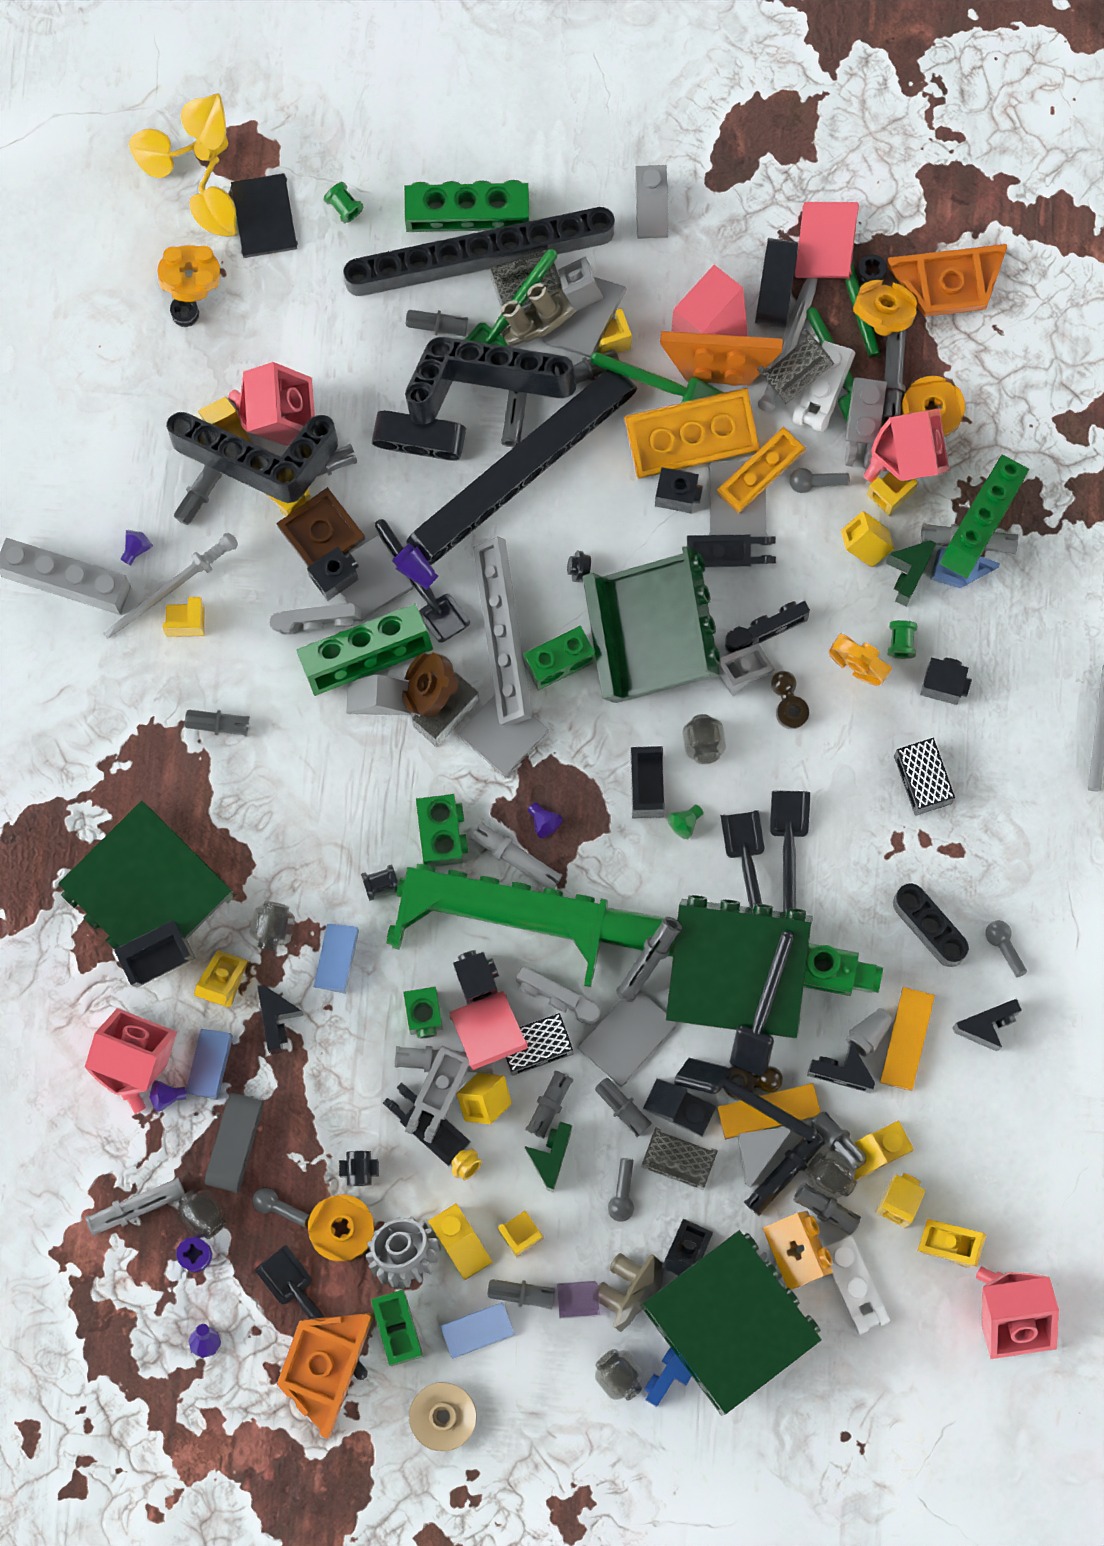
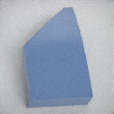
M941 547L937 550L930 579L962 588L999 568L1000 563L980 557L967 579L939 564L946 551V548Z

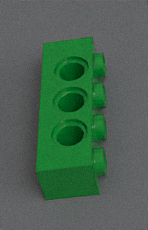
M480 180L473 184L447 181L438 185L415 182L412 185H404L406 232L487 231L529 222V185L519 180H508L504 183H491ZM497 200L505 203L500 208L493 207L490 204ZM464 201H471L474 203V206L463 208L460 204ZM433 202H441L444 204L439 209H433L429 207V205Z
M1001 454L951 539L939 564L968 579L1030 470L1029 468Z
M415 603L296 649L314 696L434 650L428 630Z

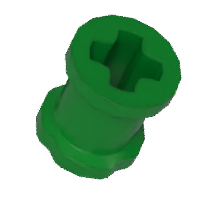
M339 182L328 190L323 200L327 205L331 204L341 215V221L346 224L356 218L362 212L364 206L361 201H356L347 191L348 186L344 182Z
M906 620L890 622L889 628L892 630L891 647L887 650L888 656L899 659H910L916 656L913 643L914 632L917 631L918 627L917 623Z

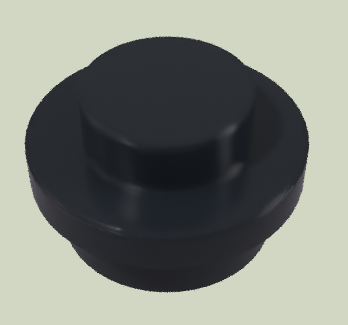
M577 550L575 555L570 556L568 559L567 574L572 575L573 582H580V580H583L582 576L590 574L591 556Z

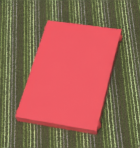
M804 202L796 268L794 270L795 277L850 279L859 211L858 202Z
M503 991L449 1012L450 1020L454 1023L469 1059V1066L473 1070L528 1048L527 1041L524 1039L507 1001V995Z

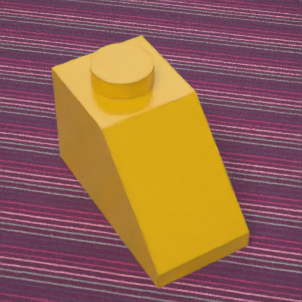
M903 1173L901 1177L896 1174L886 1189L875 1213L906 1228L913 1222L926 1191L919 1187L921 1181L906 1173Z
M457 1203L428 1220L464 1281L493 1263Z

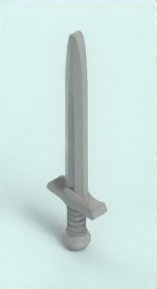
M807 278L803 284L782 338V352L774 360L771 369L766 368L760 376H771L775 369L781 368L782 363L790 360L791 356L795 353L807 318L806 311L811 307L818 278ZM789 362L784 363L783 367H787ZM787 368L782 369L780 374L785 373ZM776 370L773 375H777L780 370ZM786 374L784 379L789 378L790 374ZM779 375L778 380L783 379L784 375ZM777 376L772 377L771 381H776ZM795 378L790 379L788 384L793 383ZM781 381L776 382L775 386H780ZM768 382L764 396L758 401V407L764 412H772L776 408L775 399L779 387L774 388V383Z
M225 533L219 543L211 547L204 555L195 552L192 555L194 560L190 566L104 632L105 637L108 639L196 573L203 570L207 573L211 572L213 569L210 563H213L214 560L216 561L225 552L237 548L236 538L230 533Z

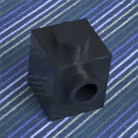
M661 467L655 496V507L692 514L693 504H700L703 486L697 485L699 474Z
M338 546L307 568L310 579L327 601L359 580L356 571L359 565L349 552L343 554Z
M931 657L920 695L957 705L961 696L967 697L972 679L967 678L969 667L962 666V662L957 659L944 658L940 660Z
M476 950L465 952L457 957L458 961L454 962L453 966L467 1004L498 993L494 978L499 977L493 958L487 960L484 952L477 954Z

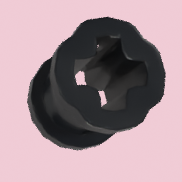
M392 864L388 865L386 870L369 875L366 872L361 874L369 901L374 900V897L390 891L397 893L398 881Z

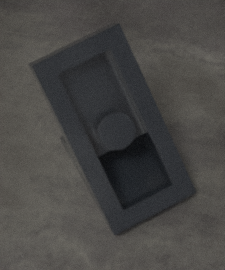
M259 985L257 988L267 1049L271 1055L283 1053V1043H288L285 1023L279 1024V1020L299 1017L304 1014L298 1007L265 985Z
M1016 998L959 1021L952 1028L957 1035L992 1050L999 1051L1002 1045L993 1025L996 1024L998 1029L1016 1022L1014 1016L1018 1015L1022 1009Z
M852 1043L848 1047L843 1067L838 1066L837 1060L820 1056L819 1060L812 1059L807 1076L867 1093H871L875 1086L872 1076Z
M656 1079L643 1109L703 1137L717 1106L688 1093V1089Z
M683 1219L662 1268L678 1276L703 1258L713 1232Z

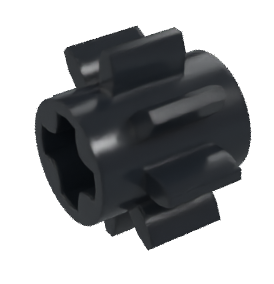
M371 1151L346 1152V1160H339L340 1178H347V1186L372 1185V1177H379L378 1159H371Z

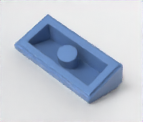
M327 924L314 988L346 994L359 934L358 927Z
M207 1029L200 1030L186 1088L187 1094L218 1100L233 1039L231 1033Z
M503 1302L440 1326L452 1359L515 1335Z

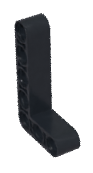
M436 337L426 345L406 388L405 398L410 419L416 424H428L437 417L453 381L554 398H566L575 392L576 380L572 360L565 356L449 337Z
M186 412L173 414L168 418L166 425L171 443L177 452L286 503H293L303 496L338 448V438L334 422L326 415L312 417L281 457Z

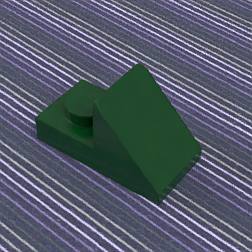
M930 540L888 554L886 564L903 571L894 586V590L898 591L895 602L907 607L934 551L936 542Z
M559 1122L558 1129L551 1128L546 1144V1147L551 1148L550 1153L525 1146V1151L544 1186L551 1192H554L573 1125Z

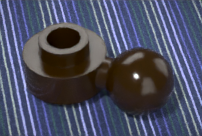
M780 671L771 680L772 690L782 698L776 709V718L783 727L797 729L808 720L809 707L802 698L793 694L797 685L794 675L788 671ZM791 706L796 707L799 711L798 717H791L788 714V708Z
M735 1066L729 1068L731 1074L728 1080L733 1081L735 1077L740 1076L744 1078L742 1086L754 1092L756 1087H760L765 1092H775L783 1083L782 1073L773 1066H768V1070L762 1076L753 1075ZM724 1089L725 1093L730 1098L734 1100H739Z

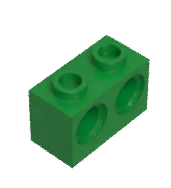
M580 625L523 653L524 665L539 691L595 663V651Z
M454 794L416 798L423 864L437 867L463 863L462 854L468 853L466 834H459L458 822H464L462 803H456ZM444 808L449 811L450 815L445 821L438 822L432 818L433 812L436 809ZM446 839L450 840L454 846L450 852L440 853L435 849L436 844Z
M399 1290L370 1299L389 1365L392 1367L424 1357L405 1291Z

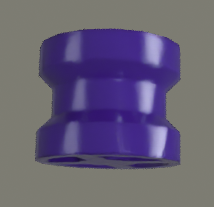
M190 1237L183 1240L179 1244L176 1253L178 1263L191 1272L205 1270L210 1265L213 1255L208 1243L198 1237Z

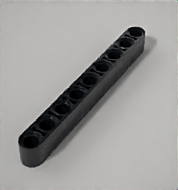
M595 207L355 258L347 262L343 269L345 285L352 295L365 296L539 259L549 249H554L557 254L604 245L609 243L614 236V215L608 208ZM598 222H603L607 224L608 227L603 230L596 229L593 225ZM567 229H574L578 233L574 236H567L563 232ZM537 235H543L548 238L546 241L539 243L533 240ZM509 241L517 244L513 249L504 248L502 245ZM477 248H484L487 250V252L483 255H475L472 253V251H474ZM447 254L457 257L452 262H446L442 259ZM416 261H424L426 263L422 268H414L412 266ZM387 267L396 269L391 275H385L381 272ZM361 273L366 276L361 281H353L351 279L355 274Z
M610 370L603 372L419 526L408 537L406 543H410L414 548L418 547L430 565L437 562L624 405L636 393L637 386L626 376Z

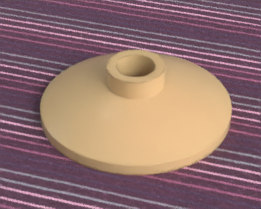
M440 1382L425 1387L416 1395L409 1410V1424L412 1433L422 1445L435 1451H450L460 1447L470 1438L476 1425L477 1414L473 1400L464 1389L452 1383ZM441 1410H447L450 1413V1419L447 1423H442L438 1419V1413Z

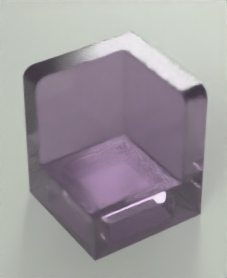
M596 1281L557 1284L559 1319L600 1316L598 1284Z

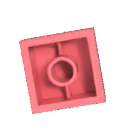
M713 265L673 309L671 332L747 336L743 287L716 265Z
M275 362L244 371L241 393L234 389L228 395V399L236 405L238 417L244 430L285 446L290 445L305 424L315 416L312 377Z
M940 409L890 417L882 426L871 450V465L863 477L873 482L882 470L886 471L888 469L895 477L903 481L939 475L949 471Z
M116 1008L94 1033L85 1068L105 1088L118 1096L121 1095L123 1100H127L135 1114L146 1108L139 1093L146 1092L167 1066L177 1031Z
M983 1266L980 1267L976 1278L986 1283L982 1288V1330L990 1359L1057 1349L1059 1308L1050 1277L1021 1272L994 1273Z

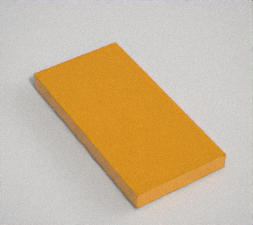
M747 388L624 416L636 477L638 479L660 474L661 467L678 470L755 452L760 449Z

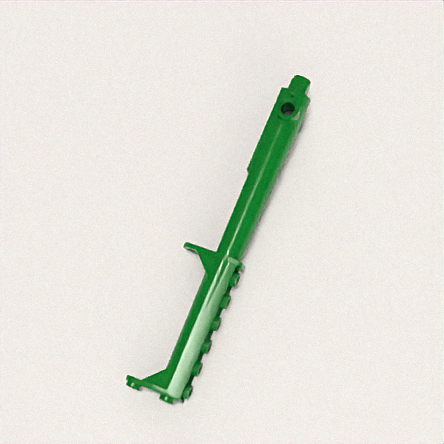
M417 864L416 868L407 867L406 877L399 880L397 897H401L396 925H390L386 943L392 945V949L399 950L405 929L432 911L569 939L575 943L588 963L584 986L591 987L601 942L643 951L645 949V941L648 937L655 934L665 917L608 908L607 899L601 898L600 904L594 903L595 898L586 895L576 894L575 899L562 897L563 892L555 889L544 888L543 893L531 891V886L524 883L512 882L510 887L500 885L499 879L480 876V880L467 878L468 874L465 872L449 870L448 874L435 872L436 868L433 866ZM675 939L669 947L670 952L668 956L673 957ZM809 943L804 988L850 997L852 989L879 993L883 967L859 962L858 952ZM818 960H825L830 963L831 969L826 972L819 971L814 963Z

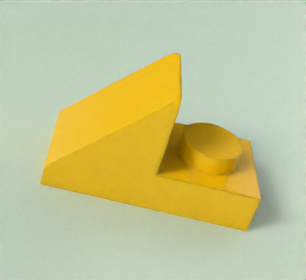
M226 396L198 410L202 420L251 442L240 423L235 408Z
M217 950L196 984L194 996L203 998L211 1003L231 1007L248 960Z
M898 1120L854 1142L866 1154L864 1165L854 1170L846 1162L845 1164L854 1181L912 1152L914 1148Z
M927 1219L917 1251L952 1261L965 1268L977 1267L987 1234Z

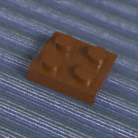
M328 487L276 523L278 529L307 567L337 546L345 554L365 540V535Z

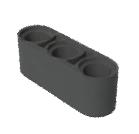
M234 1092L230 1093L206 1172L205 1185L238 1193L261 1118L264 1100Z

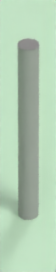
M1104 665L1102 666L1088 790L1095 792L1101 791L1104 767Z

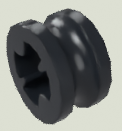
M870 254L861 259L857 275L863 284L872 280L884 279L886 263L882 257ZM867 265L872 268V265L877 266V275L874 276L873 272L871 276L866 274Z
M176 299L172 301L170 313L173 321L178 326L190 327L197 322L199 310L196 301L182 302ZM182 306H188L189 310L193 309L188 311L187 317H182L181 313L177 314V312H181Z

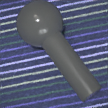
M798 468L790 475L789 483L794 491L806 493L815 486H849L850 476L849 473L812 474L806 468Z
M1001 920L993 921L986 928V939L990 944L1000 948L1016 978L1025 975L1027 969L1010 941L1012 933L1010 926Z
M620 1158L616 1196L608 1203V1213L615 1221H626L634 1212L633 1202L629 1198L633 1159Z
M263 1187L254 1193L252 1204L259 1213L269 1214L274 1212L302 1227L308 1225L310 1215L280 1201L273 1189Z

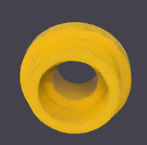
M474 1149L460 1151L452 1160L451 1165L453 1168L451 1174L456 1178L461 1177L464 1181L470 1179L482 1163V1160L478 1158V1152Z

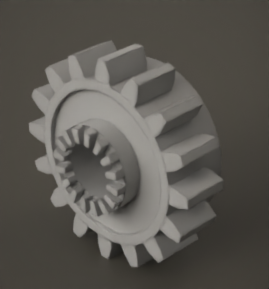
M410 1216L409 1219L397 1217L396 1220L385 1222L378 1231L375 1230L372 1241L367 1243L371 1252L366 1254V1259L370 1264L369 1268L374 1277L377 1276L383 1285L389 1281L392 1288H396L399 1282L402 1281L406 1288L410 1287L411 1280L414 1278L419 1283L422 1282L421 1274L423 1272L429 1274L433 1272L430 1263L439 1262L436 1252L440 1251L441 1247L432 1227L428 1228L424 1220H421L419 1223L416 1222L413 1216Z

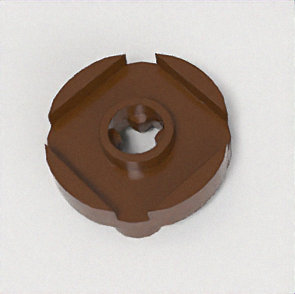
M434 652L432 654L423 653L417 656L410 664L404 678L409 683L408 691L403 690V702L410 712L435 718L447 703L450 695H453L458 688V679L454 677V670L450 660L446 656Z

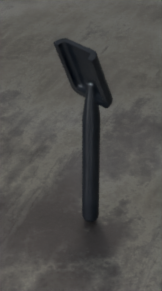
M378 519L375 522V528L394 557H396L404 547L384 519ZM410 579L420 596L428 604L421 608L419 612L424 624L439 643L445 642L470 625V620L450 594H444L436 599L430 586L424 589Z
M773 790L771 793L770 833L773 836H784L783 912H786L787 908H796V849L794 837H804L809 831L810 792Z
M759 810L749 813L720 815L726 855L729 858L741 857L749 907L753 908L754 904H762L755 865L751 857L762 854L765 849Z
M789 930L783 931L780 936L754 1016L753 1027L750 1028L745 1025L737 1027L729 1060L732 1066L758 1076H762L768 1070L774 1045L773 1037L763 1033L762 1030L768 1019L794 940V934Z
M689 1057L675 1077V1085L710 1094H716L721 1088H724L737 1099L805 1139L815 1141L818 1138V1131L742 1085L728 1080L731 1071L726 1066Z
M287 1245L281 1247L255 1269L279 1303L287 1304L295 1297L309 1319L325 1317L314 1302L303 1292L311 1284L312 1279ZM358 1359L353 1375L358 1380H364L368 1375V1371Z

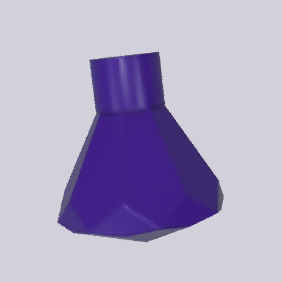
M126 530L125 551L120 560L131 566L135 558L152 548L153 544L143 532Z
M537 802L528 808V812L534 818L535 832L539 839L552 835L561 826L563 821L561 815L543 810Z
M155 1080L152 1083L149 1098L155 1111L159 1112L175 1101L186 1100L185 1087L174 1088Z
M199 1324L196 1330L191 1333L188 1343L191 1353L205 1358L217 1352L221 1345V1340L216 1330L208 1327L206 1324Z

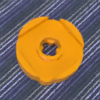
M184 245L169 247L163 252V258L159 261L157 269L161 289L164 292L166 290L171 293L172 298L182 302H195L206 298L207 292L219 286L221 278L219 262L213 255L212 249L208 246ZM187 270L195 271L191 277H186L184 273Z
M883 280L866 282L859 289L853 312L865 323L874 327L876 333L888 336L892 332L903 331L913 324L917 313V300L907 288L894 282L892 287L882 285Z
M926 376L916 380L905 393L901 405V414L926 411L925 408L928 407L929 401H934L936 406L940 405L942 408L940 409L944 437L949 436L958 429L965 413V400L961 390L956 385L953 386L951 383L946 382V379L940 376Z
M842 633L837 636L828 651L829 656L841 668L844 669L846 665L854 670L852 674L854 677L874 686L883 684L892 670L890 665L878 658L880 652L868 643H863L860 646Z
M341 1194L324 1199L315 1206L308 1220L309 1238L315 1250L324 1258L334 1262L355 1260L368 1250L367 1243L372 1241L374 1237L373 1216L361 1200L351 1195ZM343 1219L349 1221L347 1227L351 1229L348 1235L342 1234L340 1238L334 1236L336 1234V1230L332 1227L334 1222L341 1223Z

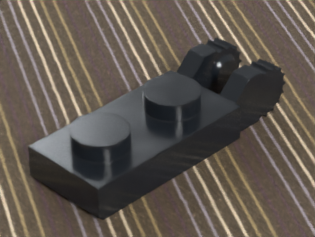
M751 534L687 535V547L701 554L705 567L751 566V564L776 563V556L772 555L751 557V544H776V536L751 537Z
M792 601L782 606L778 610L780 613L770 618L767 615H763L750 623L751 627L748 629L738 626L733 631L730 630L725 636V650L734 653L757 643L760 644L808 621L810 609L807 603L802 601L796 604L795 601Z
M401 1082L397 1086L399 1093L414 1104L418 1096ZM386 1098L383 1104L400 1119L399 1122L406 1128L415 1107L413 1106L406 1114L399 1108L396 1102ZM423 1111L416 1131L413 1132V1135L450 1167L454 1157L460 1151L465 1150L471 1141L446 1118L441 1120L432 1142L424 1141L425 1131L430 1126L434 1116Z

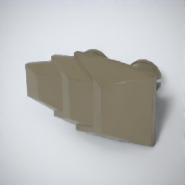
M537 283L531 286L527 293L528 297H530L529 299L533 302L531 305L523 310L519 303L514 300L508 301L503 305L501 313L510 326L502 335L509 347L524 341L528 343L537 337L542 338L560 327L576 313L561 287L548 293L544 284Z
M619 1253L611 1263L610 1271L631 1282L626 1295L608 1286L605 1282L600 1283L593 1294L595 1302L616 1313L613 1327L619 1332H622L629 1326L636 1315L643 1310L640 1304L661 1290L664 1273L663 1263L653 1254L641 1266L625 1257L624 1254Z

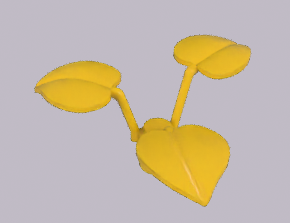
M216 93L207 97L193 99L182 108V125L187 134L196 138V141L175 151H170L171 142L165 133L156 129H144L130 138L129 147L132 156L140 168L155 178L166 177L172 172L174 168L172 157L182 155L191 150H194L198 159L210 161L198 187L200 193L190 198V210L196 222L208 232L219 236H234L237 234L236 210L231 197L219 187L210 186L207 189L205 188L214 166L219 162L217 156L228 147L224 107L220 94Z

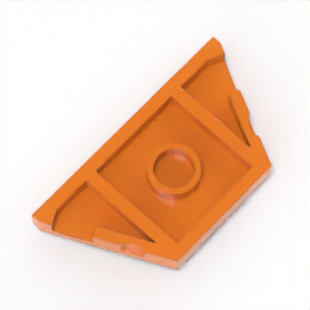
M1007 244L890 257L887 260V266L898 282L915 296L917 308L924 317L986 310L1007 250Z
M661 331L660 345L687 382H689L690 378L697 377L706 383L749 386L782 352L783 339Z
M364 1313L303 1319L298 1323L277 1385L287 1397H291L295 1401L299 1411L311 1419L319 1428L320 1435L326 1439L332 1435L374 1314Z

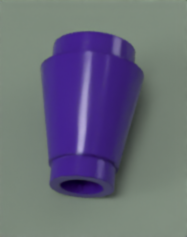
M410 543L392 560L397 566L395 568L397 571L424 589H427L439 577L418 547L414 548Z

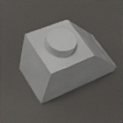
M667 165L635 166L637 239L668 238Z

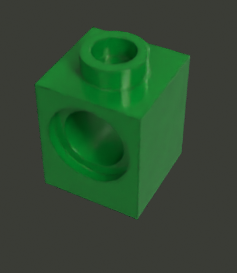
M436 986L403 992L411 1035L417 1034L419 1039L430 1038L437 1035L436 1031L443 1030ZM427 1006L433 1010L431 1019L426 1022L418 1021L415 1018V1012L419 1007Z

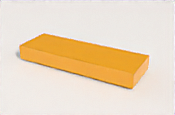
M783 426L717 489L716 493L740 514L805 452L806 447Z
M906 987L902 988L881 1074V1084L908 1091L913 1090L935 995Z
M813 1083L760 1096L801 1121L815 1118L821 1113ZM743 1101L717 1106L725 1140L738 1137L741 1133L783 1126Z

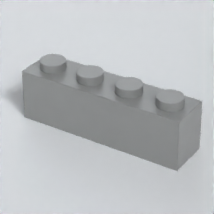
M5 538L0 551V575L2 578L121 615L131 588L126 575L10 538Z

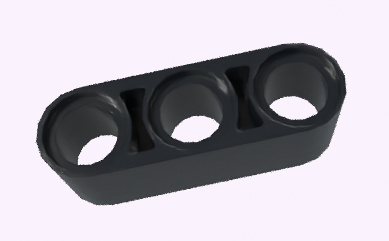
M775 238L767 239L755 323L786 328L798 242Z
M386 410L378 411L371 443L385 450L457 461L461 458L466 427L456 422L434 419L428 424H416L410 419L409 414Z
M913 883L901 886L893 899V908L942 965L947 967L959 965L969 950L965 937L921 887ZM909 893L915 896L917 906L914 908L904 906L901 902V895ZM926 918L934 919L938 923L939 930L934 933L926 931L922 921ZM947 943L956 944L960 949V956L955 958L949 957L944 951V945Z

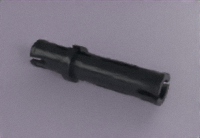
M819 1135L815 1141H809L803 1137L792 1150L788 1149L784 1153L786 1157L750 1197L744 1201L745 1205L753 1210L757 1216H760L800 1170L804 1172L808 1166L806 1164L826 1142Z

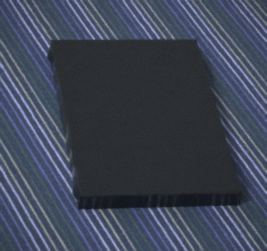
M285 173L231 182L230 188L233 192L243 258L297 249L298 241L295 237Z

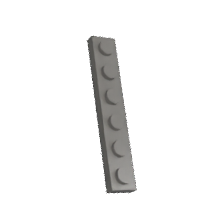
M497 536L474 546L473 551L499 725L509 727L532 718L506 540Z

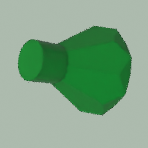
M695 804L688 811L670 813L667 817L668 824L674 833L688 840L693 834L696 820L704 812L700 806Z

